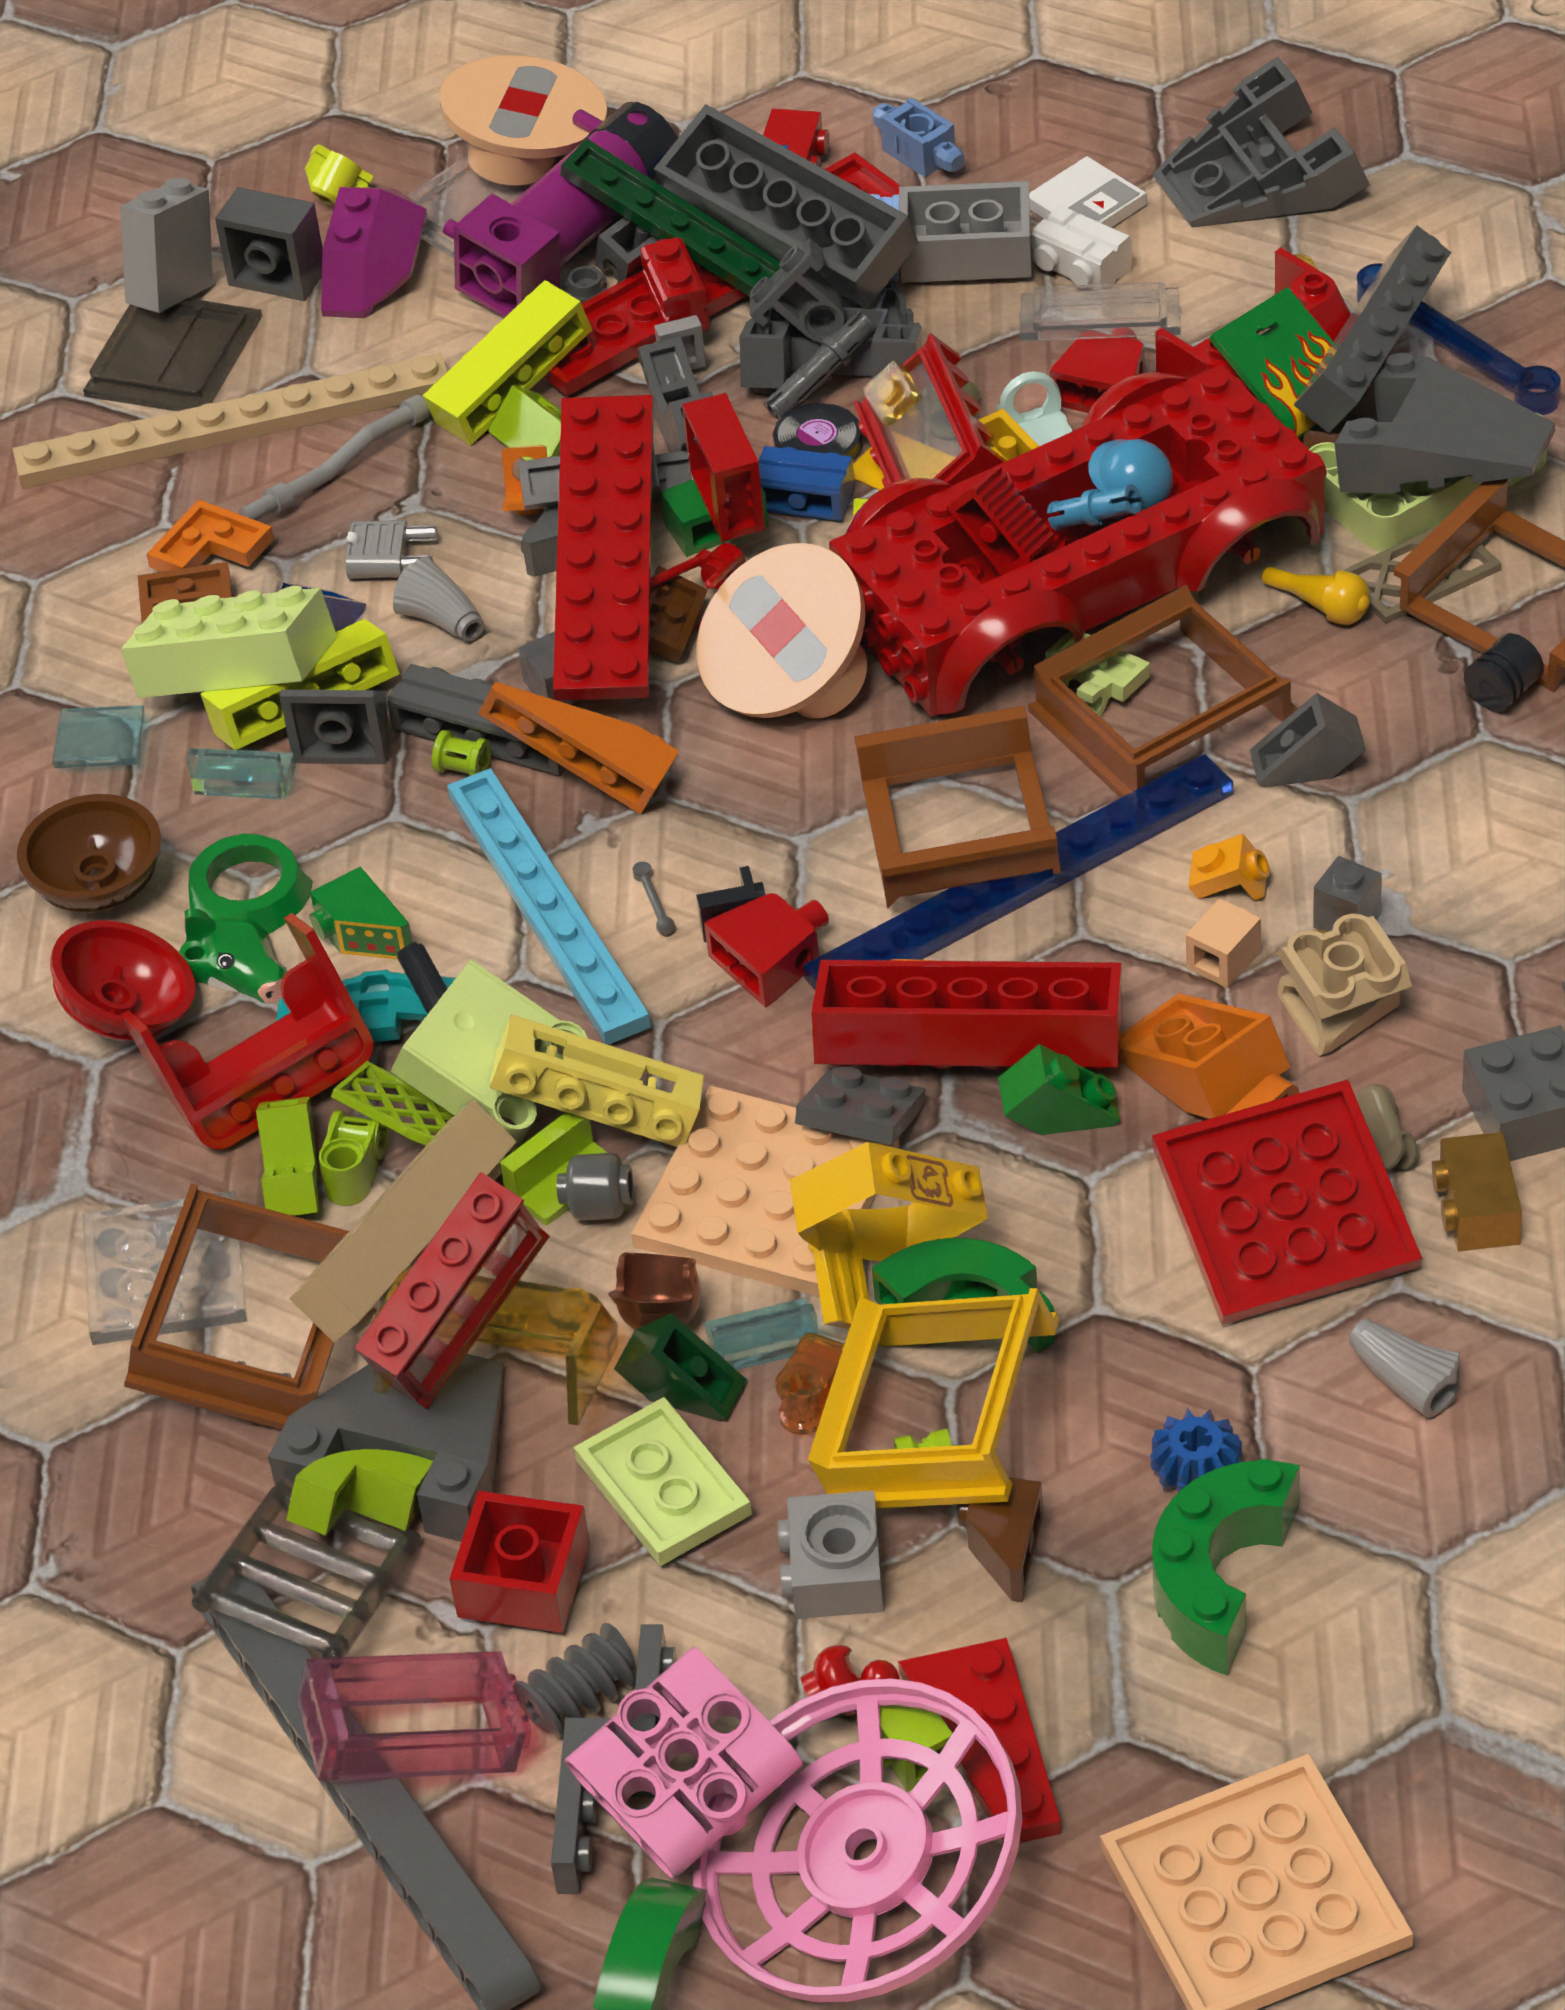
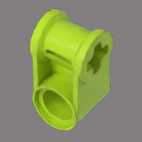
M335 1110L332 1113L328 1132L322 1149L319 1152L325 1194L331 1202L341 1206L357 1204L367 1197L379 1162L383 1159L386 1152L389 1135L388 1127L370 1118L346 1116V1113L342 1110Z

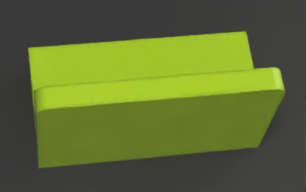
M512 385L489 427V433L509 448L544 445L547 448V457L558 456L560 453L561 409L539 393ZM522 457L524 460H532L530 457Z
M565 1112L500 1161L504 1187L524 1199L523 1204L534 1218L543 1225H549L569 1210L568 1204H559L557 1196V1175L559 1173H566L569 1160L575 1155L608 1152L593 1142L590 1119Z

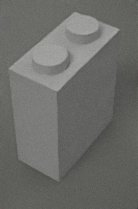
M173 178L167 180L165 185L153 191L142 192L138 194L136 199L120 206L125 303L160 313L213 286L209 189L192 185L191 181L185 178Z

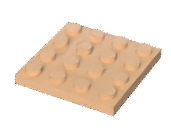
M710 1086L700 1104V1110L686 1144L678 1145L631 1233L633 1247L662 1255L696 1259V1264L820 1297L814 1255L808 1249L809 1243L803 1240L797 1233L789 1180L867 1142L899 1149V1137L893 1145H887L795 1124L796 1107ZM876 1194L846 1209H869Z
M1309 1754L1100 1835V1848L1187 2010H1257L1413 1946L1412 1930Z

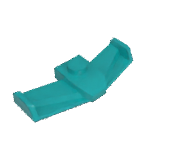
M386 969L363 972L359 976L342 980L368 1028L373 1042L400 1039L402 1019L423 1021L428 1015L405 973L390 972ZM441 976L447 989L456 979V977ZM282 998L279 999L276 1021L290 1013Z

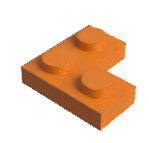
M198 499L146 555L149 567L161 572L200 566L211 554L249 567L272 543L274 535L270 525Z

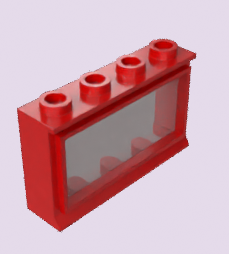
M931 333L928 335L926 344L876 387L861 403L857 400L853 403L861 420L858 422V427L872 446L870 455L883 472L882 484L884 487L908 478L940 479L955 485L1007 461L986 446L995 437L987 426L974 418L982 408L972 396L962 390L969 382V379L962 370L955 366L962 360L959 353Z
M481 1171L355 1346V1350L387 1384L426 1410H428L550 1238V1235L538 1225L523 1204L524 1199Z

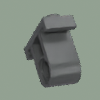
M809 238L800 248L794 246L784 255L779 264L781 268L770 279L765 276L756 283L749 295L751 297L750 316L764 327L769 322V308L772 306L805 336L813 341L820 342L826 336L831 337L844 325V303L837 289L817 273L823 267V249ZM819 308H827L833 312L832 315L823 319L816 318L811 314Z

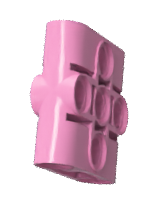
M696 1647L690 1648L646 1688L634 1690L627 1694L620 1702L617 1714L564 1760L569 1770L582 1786L655 1864L673 1880L723 1836L733 1835L741 1830L748 1820L749 1813L803 1765L800 1756L791 1744ZM650 1713L660 1718L658 1724L649 1731H638L631 1727L632 1722L642 1714ZM722 1716H734L741 1721L737 1729L730 1733H718L712 1729L714 1722ZM689 1753L698 1758L695 1766L688 1771H675L669 1767L672 1759L679 1754ZM647 1791L655 1795L652 1804L645 1809H631L626 1805L630 1796L636 1792ZM727 1793L737 1799L734 1806L724 1812L712 1811L707 1807L710 1799L717 1794Z

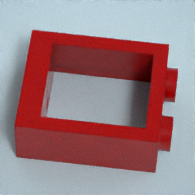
M722 393L682 404L689 473L721 542L765 530L759 461L727 394Z

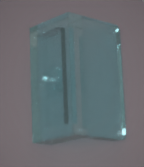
M190 748L186 756L195 795L286 800L296 768L294 754L284 752Z
M806 1298L704 1322L709 1346L736 1370L820 1350L816 1311L814 1305L808 1304Z

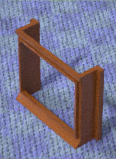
M1507 479L1482 482L1394 568L1393 574L1401 579L1400 609L1481 653L1491 648L1499 638L1428 601L1425 597L1493 531L1508 537L1565 568V540L1506 510ZM1565 638L1550 652L1549 665L1544 663V673L1536 682L1552 692L1558 689L1559 683L1565 678Z
M1187 585L1034 665L1036 701L1028 704V711L1129 807L1145 799V768L1261 704L1281 722L1298 709L1291 702V681L1287 678L1281 679L1196 603ZM1180 620V631L1245 690L1134 749L1063 682Z
M1025 706L854 736L862 786L887 909L900 896L960 887L1042 872L1049 869L1053 870V874L1061 873L1057 836L1054 826H1050L1031 749ZM1010 763L1015 764L1030 830L901 853L888 791L889 785Z
M191 1183L131 1343L128 1373L124 1387L282 1430L289 1415L318 1397V1392L335 1345L314 1323L312 1324L294 1378L157 1341L197 1229L322 1262L349 1231L198 1190V1185Z

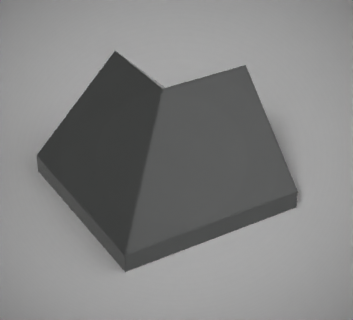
M281 690L280 701L293 763L386 764L388 691Z

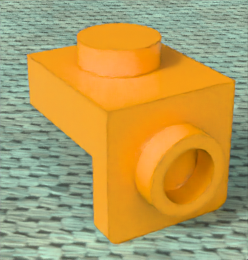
M1240 834L1193 851L1188 887L1200 899L1241 884L1253 900H1258L1265 896L1266 880L1270 873L1269 863L1265 854L1259 849L1256 850L1246 836Z

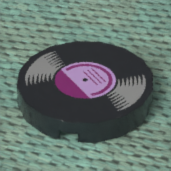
M814 403L802 405L785 413L776 422L772 434L774 447H792L797 450L819 453L834 452L843 456H851L854 460L861 449L862 432L858 427L859 419L849 410L835 404Z

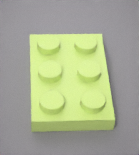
M665 1397L573 1447L577 1463L659 1566L666 1564L752 1515L749 1499Z

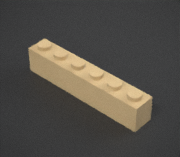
M475 1099L471 1100L440 1129L289 1299L334 1343L350 1329L356 1335H359L379 1314L373 1307L378 1300L383 1304L387 1303L403 1280L400 1275L405 1269L408 1272L427 1247L426 1245L433 1239L480 1171L495 1180L502 1173L500 1161L504 1159L503 1157L517 1141Z

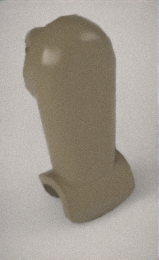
M1380 1084L1366 1086L1359 1092L1356 1099L1386 1171L1393 1167L1402 1170L1409 1169L1417 1161L1419 1155L1418 1146L1413 1135L1401 1129L1397 1118L1399 1110L1395 1104L1393 1093L1388 1087Z

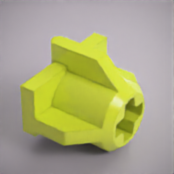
M320 144L313 147L310 153L311 157L304 168L311 193L319 200L331 206L335 205L339 187H368L373 178V175L361 169L358 164L348 157L330 151Z

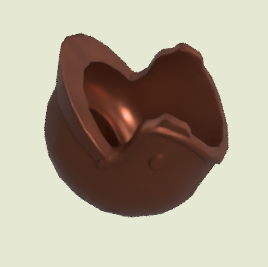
M622 1253L619 1256L616 1267V1289L610 1291L608 1295L616 1304L624 1322L635 1330L672 1313L687 1326L694 1318L701 1300V1287L695 1265L696 1259L649 1253Z

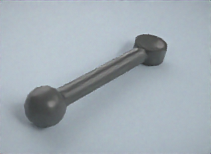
M638 862L632 868L633 877L635 880L642 882L658 919L656 922L657 931L662 935H669L674 931L675 923L672 918L666 916L650 879L652 877L651 865L648 862Z

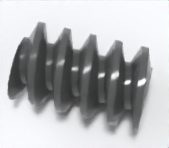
M604 1623L600 1628V1635L589 1633L584 1636L582 1647L578 1645L567 1647L564 1651V1660L560 1657L549 1659L546 1663V1672L541 1669L531 1671L527 1677L528 1684L523 1681L514 1682V1695L525 1714L535 1725L541 1729L547 1728L554 1736L561 1738L564 1735V1729L560 1718L563 1716L566 1718H582L578 1707L581 1704L592 1713L597 1714L600 1712L601 1707L596 1694L601 1692L610 1701L615 1702L619 1698L615 1682L618 1680L630 1690L635 1688L636 1679L633 1673L635 1669L634 1656L617 1628L610 1623Z

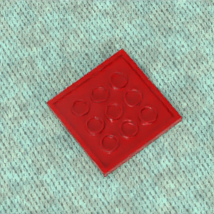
M1348 1079L1152 1135L1151 1145L1221 1325L1417 1269L1421 1266L1422 1256Z

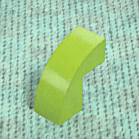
M310 1096L259 1103L256 1114L265 1170L261 1178L265 1208L292 1216L318 1213V1168Z
M381 1449L350 1450L320 1458L302 1469L295 1477L286 1521L326 1536L344 1510L348 1509L406 1531L420 1512L417 1493L433 1460L409 1453Z

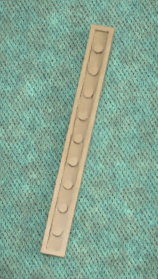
M442 353L419 356L411 360L379 365L370 369L334 375L330 378L303 384H293L285 388L248 394L244 397L217 403H207L199 407L172 413H162L154 417L122 422L113 426L77 432L46 441L32 442L28 445L12 449L21 487L25 489L397 406L414 395L422 396L448 371Z

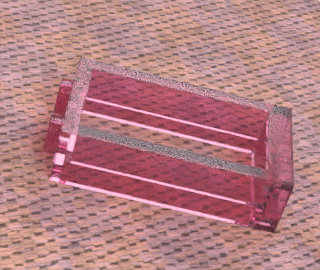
M502 1651L306 1659L297 1700L318 1781L516 1772L521 1751L528 1748L530 1744L531 1730L528 1716L520 1714L517 1704L518 1695L513 1688V1684L517 1679L514 1674H508ZM481 1701L489 1728L348 1734L341 1707Z

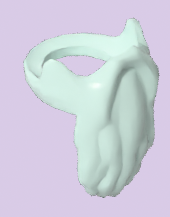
M1035 371L1023 373L1011 380L1004 388L1000 397V405L997 403V411L1003 408L1039 446L1072 432L1071 427L1067 423L1066 415L1061 412L1060 389L1050 376ZM1030 383L1044 385L1047 390V398L1042 407H1037L1024 413H1020L1014 408V396L1021 387Z

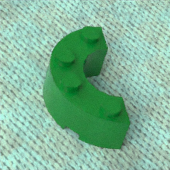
M1260 1459L1214 1469L1196 1478L1181 1489L1171 1499L1158 1520L1152 1543L1153 1594L1158 1617H1162L1171 1632V1639L1184 1653L1213 1671L1229 1675L1246 1634V1593L1226 1584L1214 1570L1222 1559L1240 1548L1259 1544L1283 1546L1300 1505V1465Z

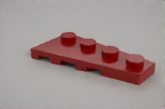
M1007 1638L898 1661L899 1674L903 1680L924 1683L950 1693L973 1708L998 1736L1013 1763L1020 1787L1022 1826L1019 1843L1061 1834L1060 1817ZM941 1716L943 1721L946 1723L948 1728L953 1733L957 1728L958 1724L944 1716ZM975 1739L958 1767L962 1769L971 1784L972 1793L987 1817L990 1818L1007 1812V1798L996 1766L985 1748Z

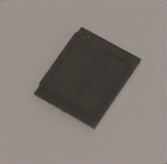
M190 298L160 313L129 305L89 370L90 379L83 389L84 397L170 411H181L212 403L261 320L262 311L261 309Z

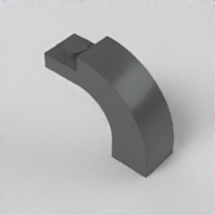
M681 336L640 346L637 351L650 395L653 397L655 419L666 444L672 452L687 450L682 404L713 396L712 391L700 394Z

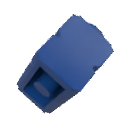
M764 446L759 458L761 488L766 495L767 513H780L783 515L843 522L848 504H850L855 490L854 466L851 456H843L834 452L802 451L792 447L777 448Z

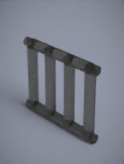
M282 1478L269 1490L198 1588V1592L193 1597L191 1604L199 1612L205 1613L212 1608L320 1652L325 1663L337 1666L343 1657L348 1654L416 1553L422 1538L414 1530H406L404 1534H401L344 1511L331 1529L389 1552L379 1567L273 1524L282 1509L288 1511L294 1486L291 1481ZM261 1542L367 1586L356 1600L252 1558L249 1555L257 1544ZM238 1575L341 1617L344 1620L333 1634L225 1589L234 1576Z

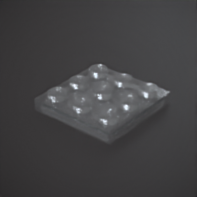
M235 1191L215 1194L218 1196L237 1200ZM185 1198L82 1214L88 1327L92 1345L134 1338ZM197 1229L159 1335L247 1322L241 1240Z

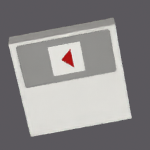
M1088 156L1029 193L1030 210L1044 219H1048V215L1059 205H1062L1111 228L1147 205L1146 192Z

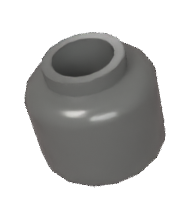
M613 1153L573 1156L569 1160L566 1173H559L557 1175L559 1204H568L570 1213L576 1220L619 1218L623 1214L625 1207L632 1205L634 1200V1180L631 1166L623 1165L621 1158Z

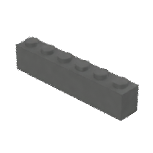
M1416 225L1388 255L1294 403V406L1330 433L1358 404L1452 252L1445 248L1437 238L1429 235Z

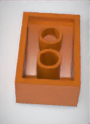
M1178 993L1121 1033L1119 1061L1185 1112L1209 1119L1226 1114L1269 1074L1276 1073L1281 1075L1290 1068L1270 1015Z

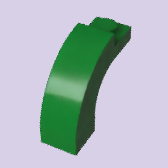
M944 1238L925 1241L902 1249L871 1267L874 1299L879 1305L1029 1294L1030 1288H1037L1036 1266L1029 1260L1004 1246L978 1239ZM1040 1292L1049 1311L1055 1312L1050 1300L1045 1294ZM1054 1335L1029 1337L1027 1343L1039 1353L1055 1343Z
M653 1877L644 1880L636 1887L628 1899L613 1932L601 1970L593 2009L663 2010L668 1987L680 1958L686 1951L697 1947L707 1889Z

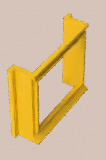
M1030 1288L1029 1294L882 1305L860 1296L807 1459L826 1493L835 1494L874 1490L876 1508L1008 1502L1013 1484L996 1455V1449L1028 1339L1033 1336L1055 1335L1060 1320L1057 1312L1049 1311L1038 1288ZM1003 1339L972 1445L844 1452L878 1343L881 1347Z

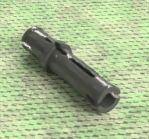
M856 311L831 337L826 336L820 341L821 347L763 402L765 408L775 419L779 420L785 413L799 407L840 366L846 367L851 362L850 357L864 342L875 334V325L866 315Z

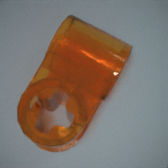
M810 1331L801 1337L793 1355L778 1373L775 1380L776 1392L780 1399L783 1400L779 1409L780 1423L785 1430L799 1435L811 1434L817 1431L844 1343Z

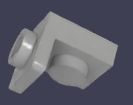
M697 315L654 325L656 342L681 336L691 370L706 366L702 325Z

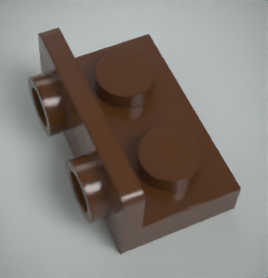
M658 565L652 577L667 569ZM681 576L651 588L650 651L675 663L679 661L708 589Z

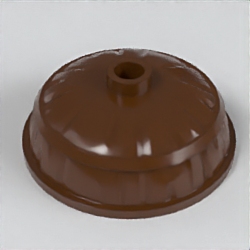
M111 794L83 795L55 804L38 815L28 825L20 838L17 849V861L26 883L48 903L70 912L96 913L116 908L128 902L147 885L154 873L161 853L162 837L159 825L153 814L138 802Z

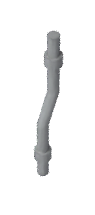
M414 395L402 401L399 409L363 427L321 466L287 484L279 482L266 489L263 497L240 508L239 514L258 520L271 512L278 514L294 505L295 499L332 480L376 440L406 424L414 426L427 419L430 415V410L423 396Z

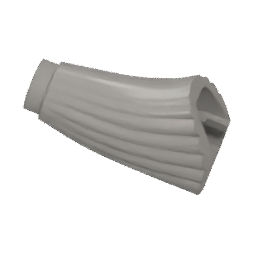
M426 557L419 558L403 569L394 591L393 611L395 614L424 619L456 637L462 638L466 642L473 641L480 636L484 629V621L481 619L480 614L465 593L432 560Z
M1368 1318L1363 1319L1353 1328L1349 1336V1343L1354 1347L1356 1353L1380 1380L1416 1410L1430 1418L1443 1412L1453 1403L1456 1398L1459 1378L1460 1352L1422 1344L1380 1323H1374Z

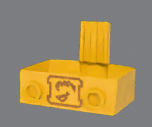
M871 1142L864 1143L789 1180L797 1233L803 1240L809 1243L808 1249L814 1255L824 1325L850 1329L859 1297L861 1296L869 1300L862 1259L882 1261L892 1254L918 1243L954 1238L988 1219L979 1167ZM874 1194L914 1202L908 1206L892 1208L846 1209Z

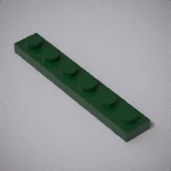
M588 138L561 165L560 176L660 240L681 238L693 261L748 296L760 279L765 276L770 279L781 268L779 260Z

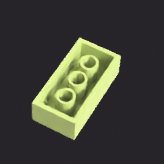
M290 586L275 593L261 594L258 590H252L230 598L220 599L218 595H208L194 602L179 603L176 599L163 601L155 605L152 609L153 612L147 619L135 628L134 634L123 645L121 652L138 698L300 682L313 669L337 638L321 587L302 589L300 586Z

